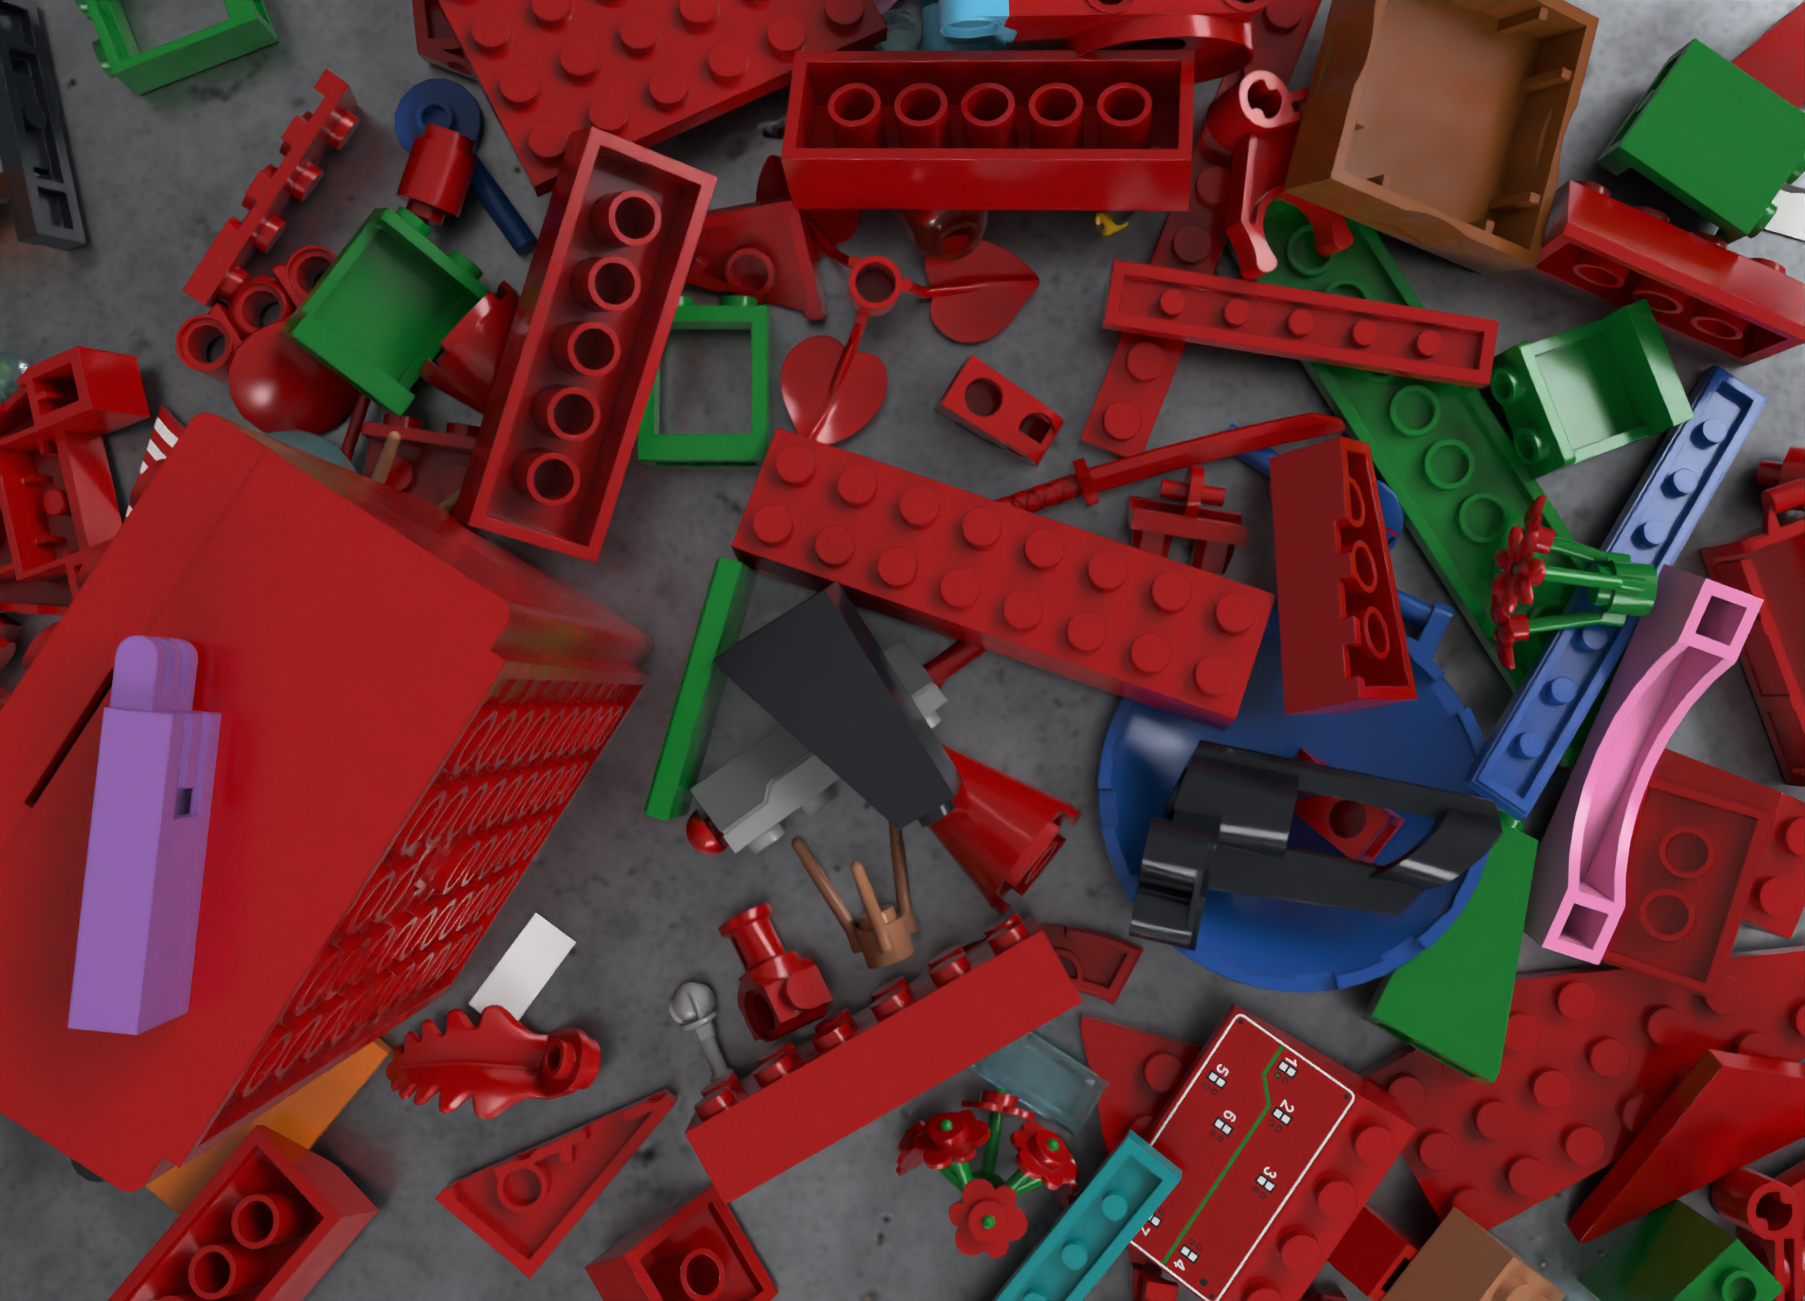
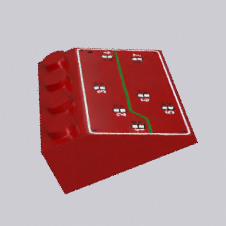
M1232 1002L1142 1138L1183 1172L1179 1183L1129 1244L1202 1301H1299L1415 1133L1417 1127L1393 1094Z

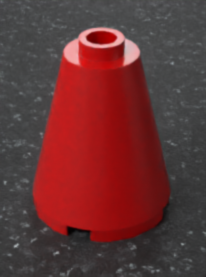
M504 280L499 284L496 294L490 291L439 344L445 351L434 361L438 367L427 358L417 374L429 385L484 416L520 299L517 290Z
M941 743L964 781L956 797L952 799L956 807L938 821L928 825V828L988 904L999 914H1003L1011 906L1002 898L1011 889H1014L1021 896L1026 893L1066 842V839L1058 833L1064 820L1066 819L1076 826L1081 812L1066 801Z

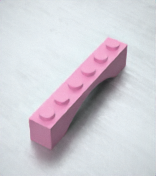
M1663 564L1658 576L1657 594L1653 609L1648 616H1641L1536 853L1523 932L1541 947L1596 965L1600 964L1625 908L1626 871L1630 841L1639 806L1653 769L1670 737L1692 705L1718 677L1736 663L1764 599Z

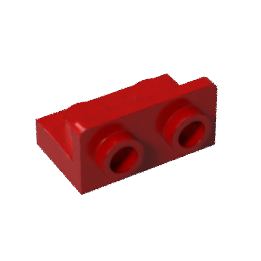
M389 413L384 414L382 424L362 421L361 435L370 439L365 477L371 479L389 432L397 431L401 435V440L385 485L433 505L439 504L462 487L480 427L448 422L445 433L423 430V420L405 415L399 417Z

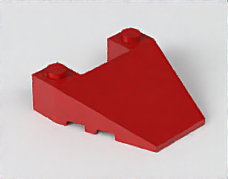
M76 346L29 366L16 379L19 388L0 404V611L64 615L79 592V589L76 587V577L82 564L99 545L113 540L122 526L103 436L149 418L150 414L137 357L82 346Z

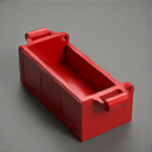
M1804 476L1767 489L1761 493V502L1764 507L1762 527L1700 548L1712 581L1764 599L1739 657L1787 785L1805 787V512H1800L1781 520L1777 519L1776 514L1805 504Z

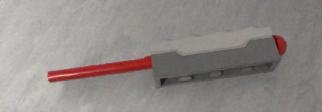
M902 638L883 653L932 729L942 721L935 710L947 702V699L940 691L944 681L988 650L958 640L922 666ZM780 725L690 789L708 816L704 818L697 809L690 815L686 824L687 839L695 850L706 855L719 854L725 851V848L728 846L732 848L735 854L745 846H748L751 852L756 855L786 833L779 824L784 818L798 808L803 811L806 817H809L837 797L838 794L832 787V784L839 780L840 777L786 728Z

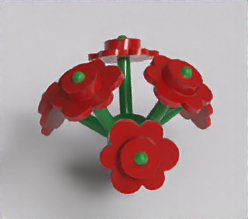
M996 1088L994 1091L981 1090L979 1101L961 1100L960 1107L969 1110L937 1114L928 1119L926 1123L923 1120L918 1121L904 1132V1136L897 1146V1150L901 1154L897 1159L896 1163L898 1166L895 1172L899 1176H903L909 1169H916L924 1161L927 1168L938 1170L962 1193L961 1201H957L950 1206L949 1219L953 1225L958 1227L955 1232L957 1248L969 1256L979 1255L985 1250L989 1256L1001 1258L1008 1251V1241H1016L1026 1233L1028 1220L1025 1213L1015 1206L1016 1196L1044 1184L1052 1194L1056 1195L1060 1204L1067 1208L1074 1199V1195L1078 1192L1076 1184L1079 1181L1078 1167L1063 1140L1056 1133L1044 1129L1038 1122L1033 1121L1035 1113L1017 1108L1019 1097L1006 1094L1003 1088ZM972 1111L990 1114L988 1124L985 1121L976 1120ZM1003 1117L1025 1119L1027 1121L1020 1126V1130H1015L1010 1136L1012 1146L1018 1151L1016 1162L1019 1169L1005 1180L994 1173ZM985 1143L981 1171L971 1172L968 1161L972 1160L976 1155L975 1148Z

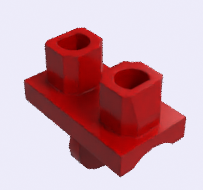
M1189 465L1184 482L1167 479L1161 480L1159 498L1179 500L1181 503L1129 495L1126 515L1130 529H1132V547L1168 558L1172 536L1192 538L1194 542L1190 565L1210 573L1223 575L1230 563L1235 545L1244 547L1246 545L1249 527L1242 524L1243 515L1241 512L1200 506V504L1222 507L1226 493L1225 488L1204 485L1205 471L1202 466Z

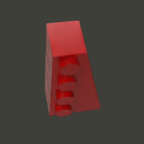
M1340 436L1270 457L1269 494L1273 512L1285 715L1346 714L1417 700L1369 443Z

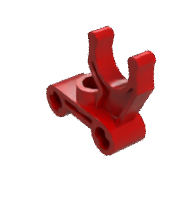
M1266 70L1253 71L1217 96L1209 105L1206 116L1208 130L1213 139L1221 146L1233 150L1225 232L1237 255L1240 275L1248 281H1253L1267 274L1277 266V259L1265 240L1263 228L1265 211L1271 201L1282 200L1293 204L1307 216L1314 229L1316 251L1321 257H1330L1348 248L1354 240L1344 216L1283 191L1310 87L1288 92L1284 82L1275 74Z
M1805 1159L1775 1178L1744 1166L1715 1180L1711 1191L1714 1208L1720 1216L1738 1226V1239L1782 1286L1781 1293L1772 1301H1803V1296H1805Z

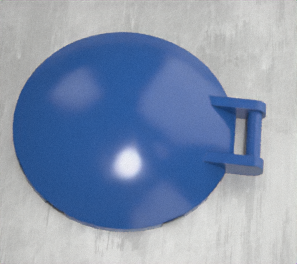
M1397 589L1402 620L1421 628L1416 640L1406 636L1417 700L1346 714L1285 715L1278 606L1272 607L1236 720L1225 731L1123 697L1107 731L1101 754L1098 776V810L1101 832L1108 857L1120 884L1132 904L1134 905L1140 880L1141 864L1152 816L1162 817L1178 778L1200 740L1292 758L1298 749L1302 747L1331 767L1482 797L1462 784L1485 744L1482 731L1471 708L1464 706L1455 690L1443 677L1445 672L1432 660L1455 608L1438 600L1431 605ZM1393 810L1405 822L1377 856L1373 864L1387 865L1407 853L1429 832L1434 825L1435 818ZM1293 812L1287 845L1348 858ZM1489 851L1468 870L1450 882L1434 889H1426L1399 916L1207 890L1195 951L1172 947L1188 959L1215 974L1259 989L1291 993H1315L1363 984L1389 974L1391 971L1412 960L1423 950L1433 945L1445 933L1465 908L1477 887L1486 865Z

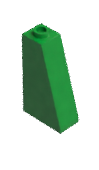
M1498 810L1502 823L1503 834L1490 849L1480 881L1467 905L1454 923L1433 945L1423 950L1412 960L1383 976L1362 1017L1363 1020L1478 1084L1494 1083L1500 1072L1538 847V840L1523 833L1525 825L1521 821Z

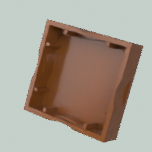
M1332 0L1283 191L1483 275L1536 267L1559 179V162L1563 139L1569 121L1578 105L1599 18L1564 0Z

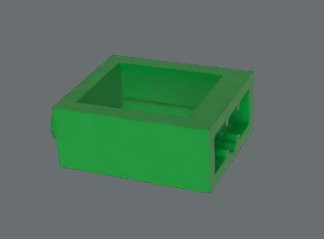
M75 0L83 15L88 20L93 21L99 39L93 41V49L102 69L111 79L117 77L138 95L279 42L263 0H223L230 18L229 20L140 53L120 0Z
M741 295L719 298V305H694L693 298L681 296L671 329H751V434H659V364L638 431V460L646 468H761L772 441V317L768 305H757L756 298Z

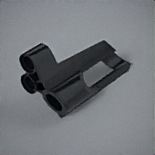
M1200 740L1178 778L1162 817L1152 816L1130 922L1129 936L1195 951L1207 890L1399 916L1426 889L1437 888L1464 873L1497 843L1503 834V829L1496 804L1492 799ZM1330 796L1435 818L1434 825L1418 844L1387 865H1378L1287 845L1295 802L1304 798Z

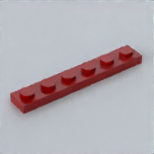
M1114 259L1110 270L1101 328L1482 389L1490 385L1499 321Z

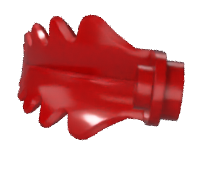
M499 1005L485 1007L477 1026H474L462 1010L453 1009L448 1012L444 1034L433 1020L426 1019L420 1026L422 1039L413 1031H409L405 1035L404 1047L398 1045L394 1049L393 1060L386 1067V1077L391 1080V1090L395 1092L399 1090L401 1099L411 1097L416 1091L413 1098L415 1105L419 1106L427 1103L440 1091L439 1110L442 1113L454 1111L472 1097L475 1115L482 1119H491L526 1098L552 1100L571 1094L577 1089H587L592 1085L598 1074L601 1052L598 1042L594 1038L588 1037L581 1029L569 1027L547 1035L534 1034L516 1020L509 1011Z

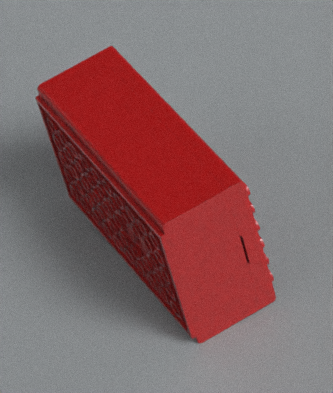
M201 413L193 417L166 459L157 460L139 477L129 499L130 506L133 508L113 540L102 543L86 558L76 577V587L79 589V592L60 621L47 626L29 645L22 660V668L26 673L6 704L0 705V1113L124 1192L137 1191L175 1166L180 1168L448 993L652 676L650 672L642 668L654 649V641L649 634L490 532L463 523L453 516V512L212 413ZM140 635L177 638L190 642L195 647L198 655L192 710L222 713L189 1011L139 1035L72 1029L68 1028L103 711L104 707H110L116 650L124 639Z

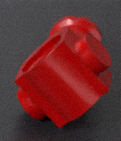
M769 903L744 911L718 928L721 937L730 938L745 970V973L738 979L740 982L737 993L738 1007L754 1041L761 1039L765 1042H772L824 1018L828 1013L829 1002L833 1000L817 965L807 957L798 956L795 950L785 951L770 920V916L774 912Z

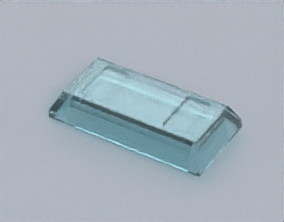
M1032 1032L1027 1033L968 1067L999 1088H1003L1010 1095L1019 1097V1101L1076 1138L1110 1083Z

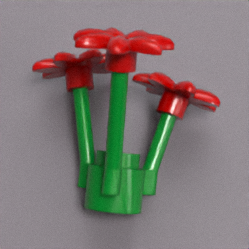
M1538 496L1525 513V528L1521 529L1520 526H1513L1507 538V550L1499 549L1494 553L1496 565L1504 570L1494 578L1492 583L1489 610L1490 617L1497 626L1494 628L1492 638L1497 643L1496 655L1499 664L1505 669H1515L1512 645L1515 641L1528 640L1530 633L1599 624L1623 627L1627 615L1648 616L1653 609L1657 594L1658 578L1654 565L1631 562L1630 554L1605 552L1556 537V530L1539 526L1543 517L1541 513L1547 496ZM1551 550L1597 565L1593 567L1591 572L1545 566L1542 559L1532 558L1534 552L1548 555ZM1543 581L1588 587L1589 603L1600 606L1599 610L1528 619L1526 614L1511 615L1515 611L1518 600L1526 605L1533 603L1532 585L1538 586Z

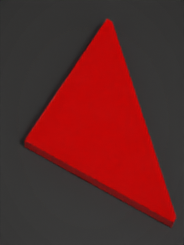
M1707 1049L1571 1217L1567 1227L1579 1243H1588L1804 1138L1805 1064Z

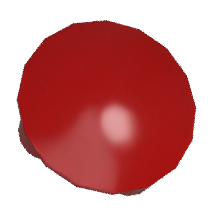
M290 315L283 321H276L253 331L236 348V351L229 356L226 363L229 394L241 416L261 432L285 439L307 438L337 426L352 411L359 391L279 332L291 317Z

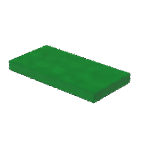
M721 556L719 559H716L644 806L645 815L670 821L687 815L693 798V793L690 789L697 784L728 677L719 669L714 658L738 642L758 574L742 562Z

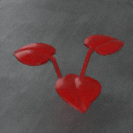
M770 155L766 158L758 180L756 202L790 195L780 156ZM805 209L816 262L818 263L826 253L832 261L850 269L847 293L850 303L858 312L845 346L831 336L816 335L798 343L788 353L780 374V389L782 400L796 433L831 445L858 432L877 414L887 391L886 367L878 357L865 352H856L869 316L877 317L888 313L897 303L900 293H908L919 298H932L929 311L931 321L943 335L956 342L966 344L979 343L996 336L1009 325L1023 304L1038 288L1040 283L1039 277L1024 261L1010 251L984 240L961 237L942 242L929 252L925 259L924 271L930 286H921L913 283L910 278H902L895 263L886 257L873 255L860 260L857 256H849L840 252L835 247L846 243L853 237L858 227L860 209Z

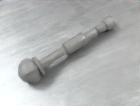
M688 982L675 990L669 1003V1012L671 1017L681 1024V1029L683 1031L690 1030L695 1043H700L713 1074L710 1079L712 1083L734 1072V1070L727 1068L714 1037L717 1032L712 1020L717 1016V1013L713 1009L715 996L712 990L704 984Z

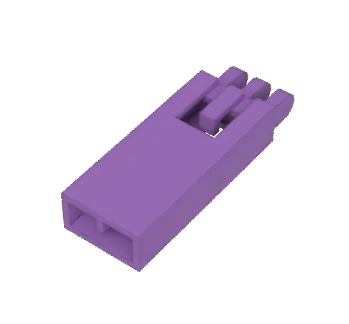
M135 635L124 639L116 650L110 707H104L68 1028L139 1035L189 1011L222 713L192 710L198 655L195 647L184 639Z

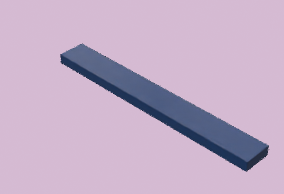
M1717 364L1703 372L1688 398L1695 418L1669 430L1599 549L1605 552L1630 554L1631 562L1652 564L1656 568L1657 578L1663 564L1673 566L1768 401L1767 397ZM1591 563L1587 571L1591 572L1597 564ZM1578 585L1562 614L1599 610L1600 606L1591 605L1588 601V587ZM1627 615L1623 627L1599 624L1551 631L1462 784L1483 798L1494 800L1498 808L1516 820L1527 818L1632 637L1641 616Z

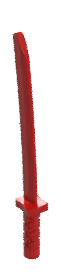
M1310 412L1202 436L1091 468L1087 467L1083 457L1072 461L1076 471L1075 474L1051 480L1050 482L1019 491L995 501L1035 513L1038 510L1041 511L1083 495L1088 507L1100 503L1097 493L1189 467V465H1197L1267 447L1341 433L1345 430L1346 425L1340 418Z

